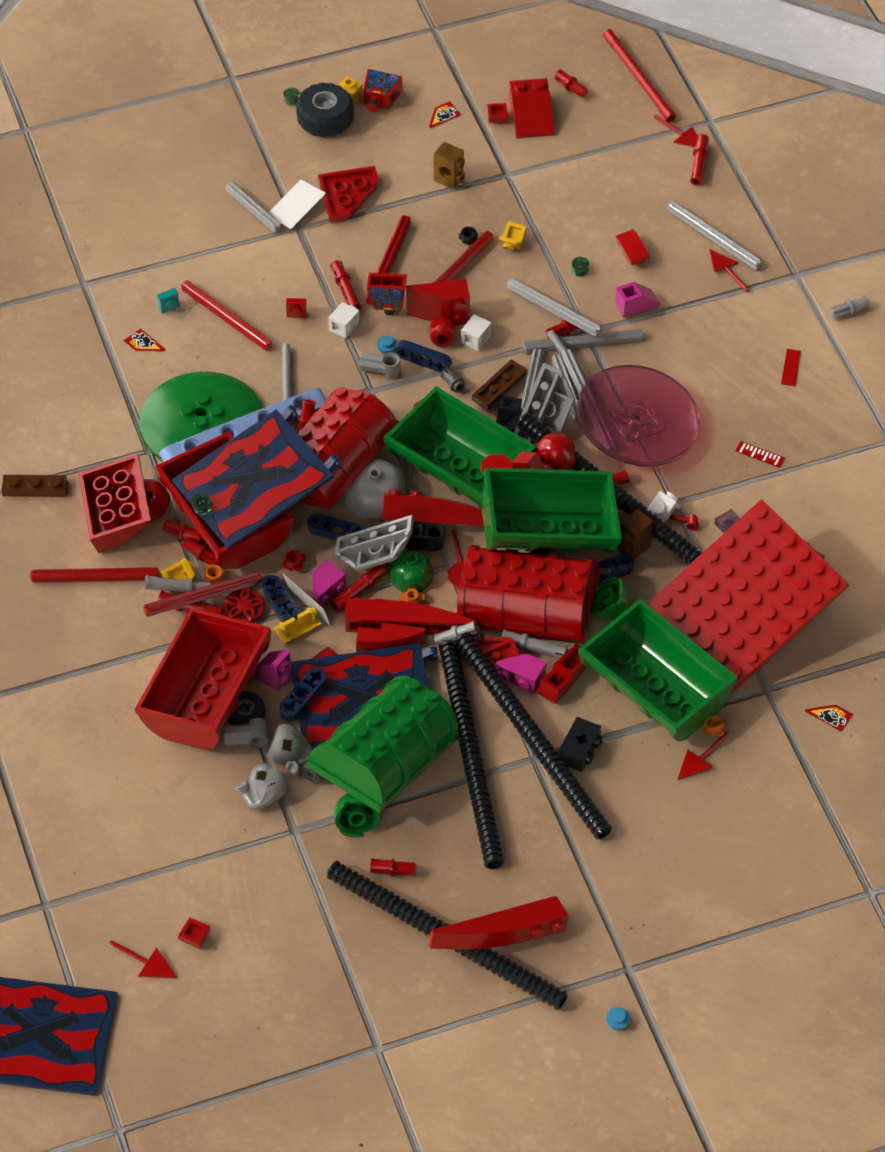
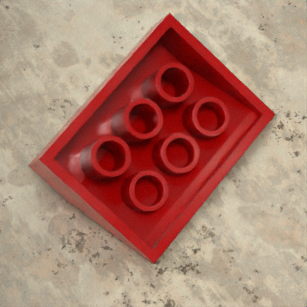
M138 453L78 473L89 539L98 554L121 546L152 522Z

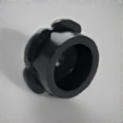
M470 226L464 227L459 234V239L467 245L473 244L478 239L476 229Z

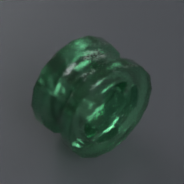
M296 88L284 90V103L289 106L296 105L300 91Z
M576 257L572 260L571 271L575 276L582 277L588 274V259Z
M206 493L195 494L191 499L192 507L197 514L204 515L212 509V502ZM201 501H204L203 506H199Z

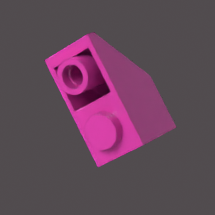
M631 282L616 287L615 305L623 318L660 306V302L653 291L646 286Z
M326 560L312 572V599L321 607L327 606L334 596L341 594L345 590L346 573L329 560Z
M270 651L256 666L257 679L277 691L283 686L288 685L292 679L290 651Z
M529 654L503 659L495 664V668L506 683H511L521 690L531 693L536 692L540 680L546 675L547 662Z

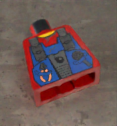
M368 69L363 89V103L367 105V109L371 112H377L379 108L390 109L403 91V76Z
M369 273L367 292L375 310H384L386 315H393L396 311L402 310L407 274Z

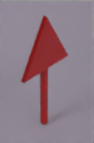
M657 115L654 116V119L681 135L673 143L696 147L697 134L692 126L687 131L682 132Z
M709 249L714 272L725 269L745 291H748L749 288L728 268L738 264V262Z
M725 732L699 757L687 749L677 780L711 769L712 766L703 759L729 735V732Z
M112 940L109 942L115 948L145 963L138 977L177 978L157 947L147 960Z

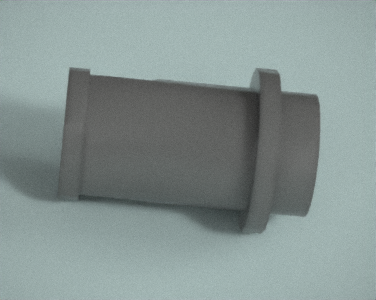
M446 368L449 374L443 370L441 378L450 385V389L453 392H461L465 387L463 378L458 377L451 368Z

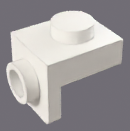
M659 491L649 505L648 510H651L653 514L661 518L663 523L667 521L674 509H680L681 505L677 503L678 498L669 491L667 494Z

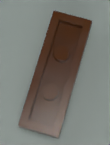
M511 359L472 394V401L488 411L502 396L527 375V369Z
M3 475L2 496L66 497L67 475Z

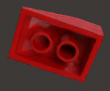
M547 78L509 81V102L516 139L554 136L551 98Z
M467 279L406 285V314L431 322L439 317H447L455 325L466 324L470 320V294Z

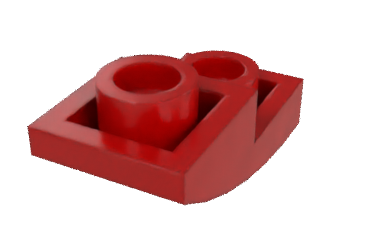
M634 229L616 235L617 243L623 249L625 258L631 265L641 264L645 260L650 259L642 240Z

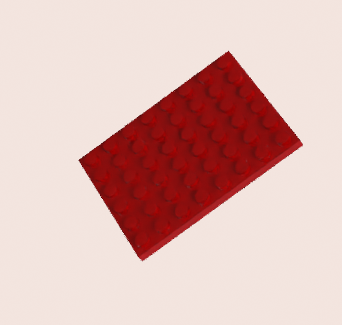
M761 499L651 599L647 605L737 676V682L734 684L729 695L731 696L850 585Z

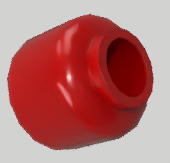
M447 317L434 319L429 328L431 342L438 347L451 345L456 337L454 322Z

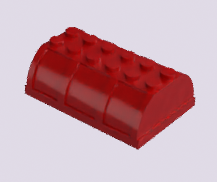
M337 387L321 408L315 411L308 419L306 425L298 432V435L323 464L330 456L335 454L340 459L341 467L330 471L334 475L333 479L297 503L330 510L386 445L384 437L399 423V420H396L391 410L380 399L371 393L362 392L361 390Z
M229 431L156 465L155 472L160 482L173 495L178 507L186 513L194 524L199 536L212 549L220 565L227 569H238L266 556L281 546L292 528L293 516L288 510L284 511L228 550L172 482L173 478L233 439L234 437Z
M472 544L468 548L458 586L457 614L476 620V625L479 626L480 630L503 632L506 629L507 631L522 635L526 633L530 636L585 642L601 568L598 566L597 559L587 558V560L561 557L560 554H532L519 552L516 549L489 550L481 548L480 545Z
M191 607L134 709L136 715L139 716L148 729L162 739L202 750L212 749L217 745L227 719L233 715L243 689L255 674L259 659L267 651L271 643V628Z

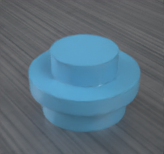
M383 336L378 339L377 348L382 354L394 353L397 346V341L394 337Z
M612 1008L606 1016L607 1024L613 1030H623L630 1023V1014L624 1008Z

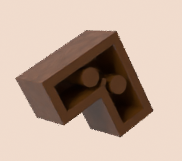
M639 509L631 515L620 510L618 518L622 540L618 544L617 549H619L621 554H629L635 560L651 547L653 521Z

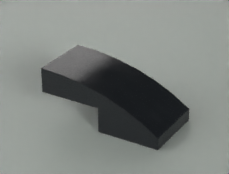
M502 396L498 407L496 422L513 433L517 427L522 399Z

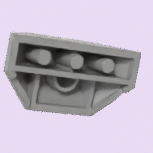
M546 363L542 364L522 412V415L530 413L531 417L534 416L536 421L539 420L541 424H544L546 428L551 430L550 432L557 434L562 432L575 401L574 394L562 370ZM516 427L514 432L516 435L535 446L537 445L536 440H532L531 437L527 436V433Z
M413 515L338 537L335 554L357 572L394 561L404 552L413 530L414 517Z

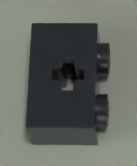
M576 717L558 752L566 766L583 772L586 764H591L594 757L593 751L595 747H600L603 740L601 726Z

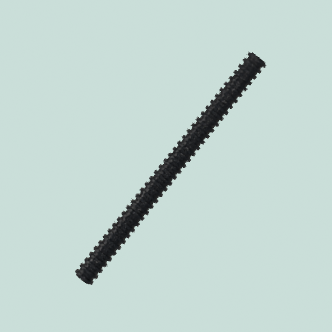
M530 413L522 415L517 423V427L522 429L524 433H527V436L531 437L532 440H536V443L546 435L554 433L550 432L551 430L546 428L544 424H541L539 420L536 421L534 416L531 417ZM577 451L574 452L575 457H577L575 466L572 468L574 471H599L597 467H594L592 463H589ZM616 482L613 483L617 507L619 506L618 509L624 510L628 515L639 509L653 521V537L655 539L658 538L660 543L663 542L665 547L668 546L670 551L673 550L675 555L678 554L680 559L683 558L685 563L688 562V565H690L702 554L701 550L697 551L696 546L692 547L691 542L687 543L686 538L682 539L681 534L677 535L676 530L672 531L673 528L671 526L667 527L668 524L666 522L662 523L663 520L661 518H658L656 514H653L651 510H648L646 506H643L631 494L628 495L626 490L623 491L621 486L618 487Z
M470 632L460 634L454 642L455 646L462 652V655L469 662V665L473 667V671L480 677V680L484 682V686L487 687V690L495 698L502 711L506 713V716L510 718V722L517 728L518 733L525 739L532 752L536 754V758L544 765V769L551 775L552 780L559 786L560 791H563V795L571 802V806L574 807L582 821L586 823V827L590 829V832L594 834V838L603 839L611 832L612 826L604 819V815L596 808V804L592 803L593 800L585 792V789L581 787L573 773L569 771V767L565 766L566 763L558 755V752L554 750V747L550 745V741L546 739L542 730L535 724L534 719H531V715L527 713L528 711L524 708L523 704L516 698L509 685L505 683L504 678L501 677L494 664L490 662L483 649L479 647Z
M448 640L439 645V651L448 695L450 696L449 700L458 723L459 747L462 754L465 776L467 777L466 781L477 825L484 866L488 869H497L503 866L505 862L502 847L500 846L501 842L495 822L493 805L491 804L489 787L487 786L488 782L481 757L461 656L458 647L454 644L455 641Z
M339 861L332 863L328 869L327 879H333L334 883L339 882L341 887L345 886V889H351L352 893H357L359 897L363 896L364 900H369L371 904L375 903L376 907L381 906V910H387L388 914L393 913L395 918L399 917V920H405L406 924H411L413 928H417L420 932L424 931L425 935L431 934L432 929L449 925L448 923L443 924L441 919L437 920L436 916L431 917V914L425 913V910H419V907L413 906V903H407V900L401 899L399 895L395 896V893L389 892L387 888L383 889L376 882H371L364 875H359L357 871L353 872L352 868H347L345 864L341 865ZM492 948L454 950L456 953L460 952L461 956H467L468 960L473 959V962L479 963V966H485V969L491 970V973H497L498 977H504L505 981L510 980V984H516L517 988L520 989L522 987L524 992L529 991V995H535L536 999L541 998L543 1003L548 1002V1006H554L555 1010L560 1009L567 999V991H561L560 987L555 988V984H548V980L543 981L541 976L536 977L535 973H530L528 969L524 970L521 965L517 966L516 962L511 963V959H505L504 955L499 956L497 951L492 952Z

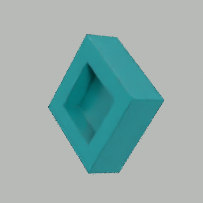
M176 288L157 294L158 309L161 313L180 306L179 294Z

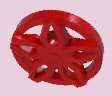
M249 588L234 591L225 598L223 605L225 616L235 619L244 616L247 619L239 620L254 623L263 615V598ZM228 605L232 607L230 612L227 610ZM260 607L259 612L255 615L254 609Z

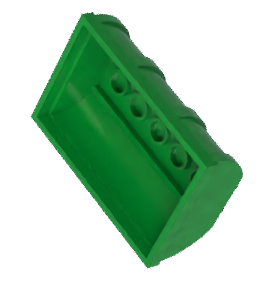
M437 386L384 437V443H386V449L389 453L402 457L423 474L431 475L447 485L457 495H463L478 504L480 509H482L484 475L481 472L482 461L489 455L501 454L507 456L513 462L520 452L536 451L535 445Z
M507 468L484 469L482 515L487 549L523 548L525 551L565 549L568 552L603 550L606 553H613L618 544L621 543L622 537L612 472Z
M641 599L636 601L578 650L581 663L607 680L610 687L624 694L640 708L644 715L658 722L669 731L672 738L679 742L687 740L705 724V720L709 716L716 715L727 701L734 684L737 682L736 675Z
M409 676L395 677L386 684L380 694L369 699L353 718L342 723L326 742L320 743L312 750L306 767L380 813L458 740V723L455 713L445 698L438 695L436 691L420 684L418 680L412 679Z

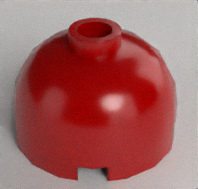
M550 433L538 441L535 452L538 454L542 464H550L553 470H571L577 461L574 450H576L575 445L563 433Z
M144 479L152 521L164 515L170 503V494L160 482L154 479Z

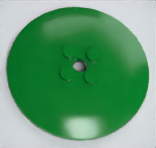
M208 371L191 372L164 382L149 395L141 410L140 431L147 448L154 456L163 461L159 452L166 446L260 410L263 407L255 392L245 383L232 376ZM198 413H206L205 416H197Z

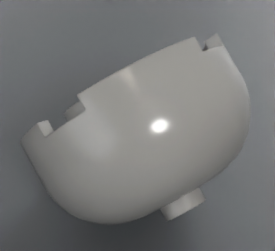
M373 459L346 490L344 502L349 511L361 519L382 518L384 493H388L389 489L401 490V494H407L405 477L394 464L382 459Z

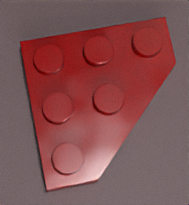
M375 166L318 174L320 190L326 193L323 196V201L329 222L349 219L379 186V178Z

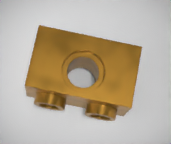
M443 142L434 153L435 182L453 190L458 184L463 182L465 177L463 149L447 142Z

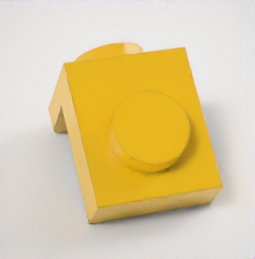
M346 76L338 85L351 95L354 103L360 104L363 101V83Z
M508 221L503 236L499 238L501 245H503L502 247L509 251H514V249L520 250L527 232V226Z
M186 558L160 571L163 578L186 580L187 578L193 579L196 577L194 574L196 569L193 563L187 561Z

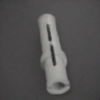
M146 575L144 589L185 593L211 585V583L192 581L191 578L180 580Z
M506 629L502 633V637H512L516 646L522 651L527 649L556 658H561L567 651V646L529 637L526 633L522 635L507 631Z

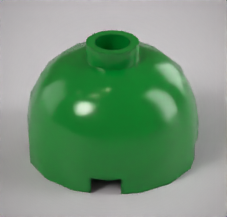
M418 550L404 551L396 560L392 561L390 570L391 582L398 590L404 593L408 588H416L418 592L425 590L431 584L433 577L430 559Z
M616 577L605 579L597 586L598 591L595 595L592 612L603 620H615L632 605L633 597L630 588L621 579Z
M349 793L343 795L334 807L336 827L345 836L362 837L364 836L363 832L369 830L372 832L379 824L380 813Z

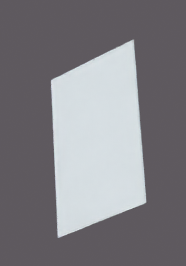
M300 180L269 213L281 224L292 229L326 193Z
M284 575L290 592L308 607H314L318 616L330 625L324 609Z

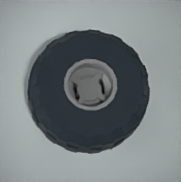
M322 82L313 84L301 92L297 99L296 114L298 123L305 131L314 136H336L345 131L352 123L354 115L353 99L346 90L334 83Z

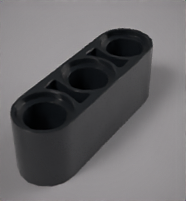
M413 522L412 534L405 549L421 551L441 550L444 547L445 532L443 526L437 523Z

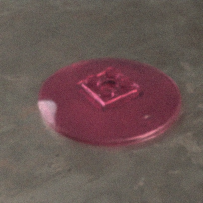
M620 365L602 370L586 382L577 403V416L580 426L591 443L606 455L630 465L650 467L674 462L683 457L692 448L699 434L700 415L692 396L675 379L652 368L638 365ZM632 419H635V420H637V421H640L641 423H640V424L634 423V422L632 421Z

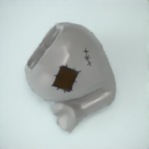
M281 724L273 735L267 755L277 764H286V769L290 771V774L297 776L301 768L307 763L313 749L296 727L290 724Z
M260 763L252 769L248 781H243L240 785L237 784L235 786L234 792L244 798L250 809L260 810L285 795L288 789V781L282 771L268 764Z

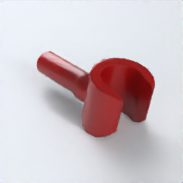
M690 514L688 517L670 515L671 520L687 523L688 530H698V517L695 514Z

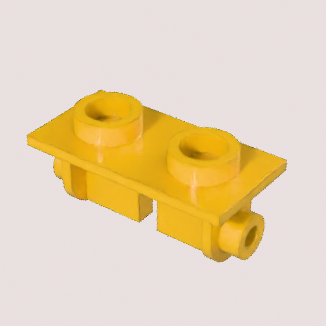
M308 607L304 612L297 615L298 620L292 617L283 623L280 622L273 630L281 641L286 644L320 626L321 622L316 617L318 615L316 609Z

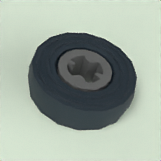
M242 691L238 699V705L233 715L228 718V721L232 725L247 724L249 720L254 718L264 719L265 705L263 699L251 691Z

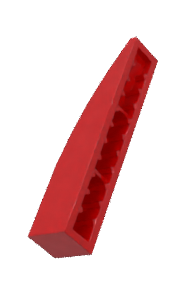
M389 489L388 493H384L383 520L393 521L413 515L414 522L484 526L482 509L466 503L423 495V491L411 490L410 494H401V490Z
M358 597L347 598L345 632H358L359 627L381 629L382 623L422 627L425 628V635H434L450 630L452 626H461L476 621L454 612L413 602L381 598L362 599Z
M553 896L432 929L428 946L430 949H484L538 940L542 937L560 934L565 931L569 915L558 897Z

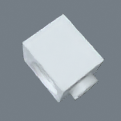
M343 302L329 316V331L345 339L359 324V310Z
M473 315L461 329V343L476 351H479L491 336V322L477 315Z

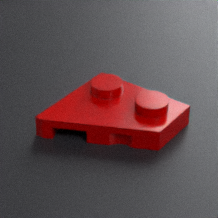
M484 637V639H475L479 647L483 649V652L490 659V662L494 664V667L497 661L520 655L512 637H501L499 639Z

